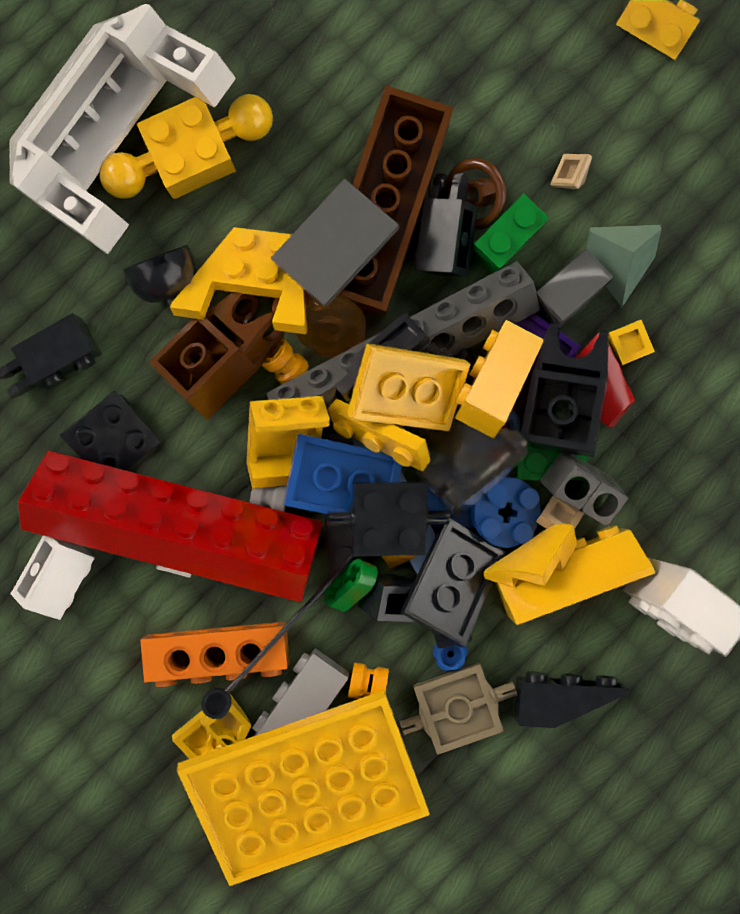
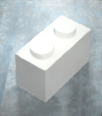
M43 536L13 588L11 595L24 609L60 620L65 610L72 604L74 594L83 578L90 572L91 564L95 557L81 545Z

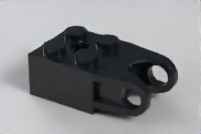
M550 324L535 368L532 371L520 441L526 447L595 458L607 392L609 331L600 330L599 337L589 354L581 358H570L560 350L559 325ZM562 407H568L570 414H572V417L567 418L566 421H560L559 417L555 415L557 411L562 412Z

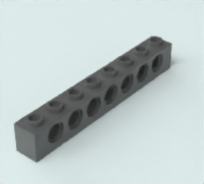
M515 261L410 318L431 340L419 352L453 357L463 348L468 349L487 339L492 329L499 332L506 320L515 324L540 311L534 281L519 262ZM377 335L267 392L268 399L323 396L330 419L329 422L332 421L328 408L335 399L350 405L335 385L348 374L346 370L352 364L350 359Z

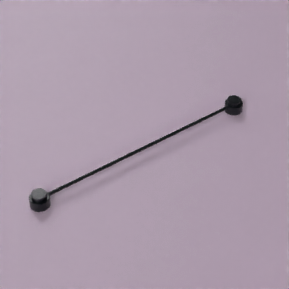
M459 426L450 431L446 440L449 450L420 481L427 482L453 453L456 455L469 453V451L462 448L468 432ZM352 554L226 689L216 687L206 692L202 698L201 707L207 717L220 719L229 712L232 704L229 693L356 557Z

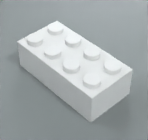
M648 558L655 574L628 583L623 590L632 597L628 603L641 613L649 615L655 620L658 619L659 621L656 624L672 636H676L684 642L687 641L695 648L698 647L707 654L713 649L726 656L740 638V606L693 570Z

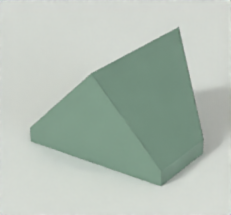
M660 225L591 227L589 229L586 249L613 275L614 278L606 287L621 308L656 256L661 234Z

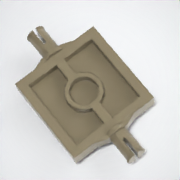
M477 662L459 670L414 684L413 687L419 702V715L399 722L404 736L424 728L431 737L438 755L504 732L498 716V702L518 695L512 681L508 684L492 688L485 679L481 664Z

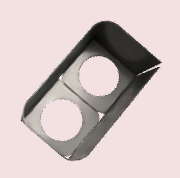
M585 249L536 292L540 311L551 324H558L560 327L604 289L614 277L588 249Z
M560 453L540 480L555 497L605 526L611 523L629 498L611 476L574 454ZM576 476L586 478L590 485L587 495L578 500L568 498L565 494L566 483ZM610 493L601 507L594 510L593 503L595 499L601 494Z

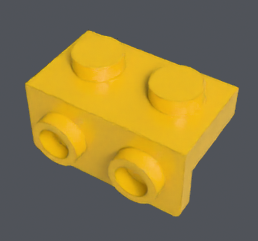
M630 0L616 25L676 60L700 22V19L695 16L698 9L684 0H679L677 5L670 0Z

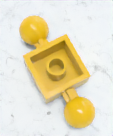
M245 94L233 101L229 108L228 116L214 122L206 103L197 97L191 98L136 123L149 152L138 157L124 152L111 154L104 160L100 168L101 184L110 195L120 199H128L136 196L142 190L147 176L159 172L165 188L172 198L176 199L236 172L223 142L236 136L246 141H257L265 137L272 127V110L269 104L260 96Z

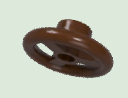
M468 158L454 166L448 175V199H450L454 175L464 174L469 169H480L487 173L490 178H480L471 181L467 177L469 182L467 202L478 206V208L490 206L495 202L493 209L487 216L481 219L476 217L475 230H481L494 224L503 213L507 199L506 184L502 174L492 163L481 158ZM477 189L479 190V193H480V197H479V198H478V195H477Z

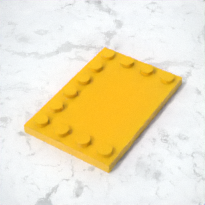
M384 690L178 763L177 767L178 775L229 886L430 815Z

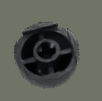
M188 245L131 265L123 269L126 275L127 283L135 295L148 303L163 302L165 308L171 306V303L179 293L190 284L197 272L192 251H190Z

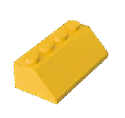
M612 525L597 531L599 537L586 541L584 537L577 538V546L563 570L555 568L545 586L520 579L514 587L495 582L507 616L518 625L655 574L654 568L631 530L619 529L617 525Z

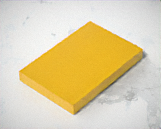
M366 344L347 414L351 419L450 431L458 405L456 399L464 386L470 363L464 359Z

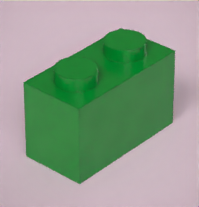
M523 193L473 245L471 255L493 274L504 268L544 227L549 217Z

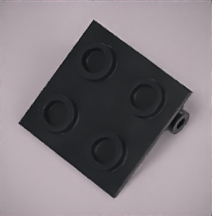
M115 390L59 434L81 459L125 471L161 443L159 438L131 409L129 401Z

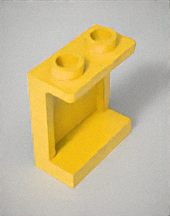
M323 396L250 401L246 463L252 489L287 485L297 434L322 438L323 427L329 426L330 419Z

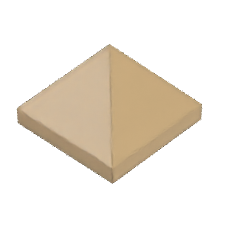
M563 154L550 185L553 188L579 189L585 183L592 156L590 154Z

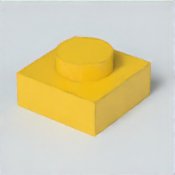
M642 320L609 332V344L620 366L655 352Z

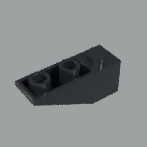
M528 671L526 672V677L516 676V692L518 696H515L514 719L519 726L556 728L628 695L629 689L621 682H618V678L614 676L598 675L596 676V681L583 680V676L579 674L563 673L561 674V679L547 678V673Z

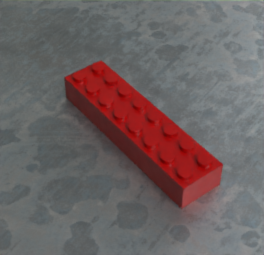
M47 451L18 501L21 530L297 602H302L323 524L322 521L52 451Z

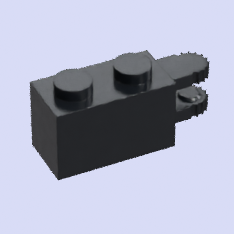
M437 173L433 178L430 198H424L423 209L419 215L420 233L418 245L414 252L415 270L431 275L468 277L478 206L467 202L469 182L465 174L454 175L450 199H448V175Z
M71 313L12 347L11 350L16 359L0 368V379L10 378L22 370L27 378L8 389L7 392L11 398H17L36 387L52 389L62 384L66 380L64 376L72 371L81 372L92 367L96 363L95 358L102 355V352L84 320Z

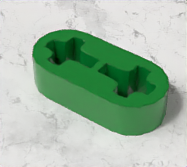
M362 559L354 560L326 589L324 596L325 605L340 612L350 609L373 588L378 574L377 567Z

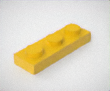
M335 399L328 408L333 428L340 436L346 439L352 437L362 442L369 450L376 453L381 451L393 457L397 463L405 467L412 466L423 471L431 461L425 439L392 424L351 419L347 414L349 404Z

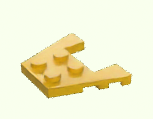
M234 227L193 276L190 284L171 303L170 308L173 315L204 320L215 290L280 299L272 320L275 330L306 334V297L304 289L271 260V257L292 234Z

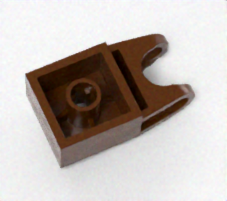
M232 292L208 311L204 320L192 318L149 361L167 382L207 420L260 368L284 337L285 331L275 329L269 336L263 337V333L273 324L272 320L275 313L262 315L250 322L258 307V299L255 295ZM248 298L247 305L241 311L235 313L237 304L241 300Z

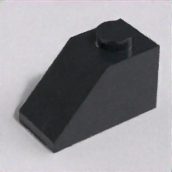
M378 573L373 588L359 600L358 607L377 621L415 622L400 613L415 580L395 574Z

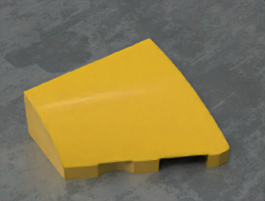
M555 524L548 527L484 571L485 579L512 587L516 585L519 579L545 586L555 568L563 570L577 546L574 525Z
M232 696L231 708L224 717L212 719L201 711L172 734V741L189 759L245 740L252 725Z

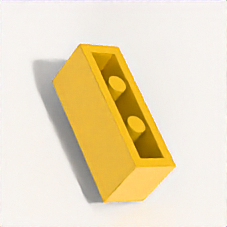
M507 320L499 332L492 329L483 346V349L488 351L486 357L479 356L469 374L475 378L472 385L465 383L456 399V403L461 405L455 419L494 439L505 424L544 339Z

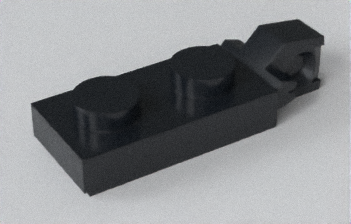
M405 312L368 344L419 352L431 340ZM366 346L350 359L352 364L346 370L348 374L335 385L349 403L351 402Z

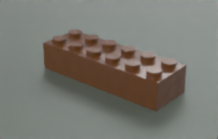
M385 85L352 185L399 224V229L333 301L386 318L424 203V198L426 197L451 122L454 107Z

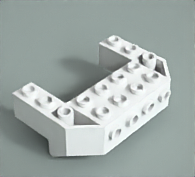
M148 4L94 24L10 138V184L43 210L108 254L129 224L106 204L86 192L100 173L104 160L116 151L166 81L216 107L236 78L214 50L166 26Z

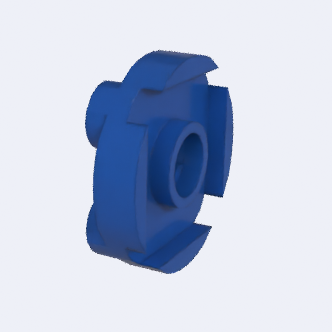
M500 476L489 480L491 482L487 483L483 488H479L472 498L470 520L473 527L477 529V532L481 535L480 537L498 547L509 548L525 544L533 538L534 531L538 526L536 520L541 514L538 492L526 482L512 477ZM506 502H509L512 515L506 521H503V516L498 514L499 508H505Z

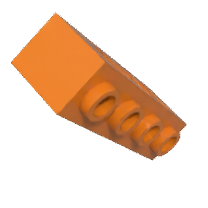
M286 621L148 634L141 639L144 683L155 682L156 687H166L177 684L178 679L190 678L191 683L198 684L212 681V676L226 675V680H235L252 661L244 655L243 646L253 643L262 651L286 625ZM287 632L249 673L261 672L262 677L281 675L282 670L288 668L290 658ZM209 648H221L225 653V661L222 663L213 662L208 654ZM176 650H182L188 654L190 658L188 666H180L175 662L174 652Z

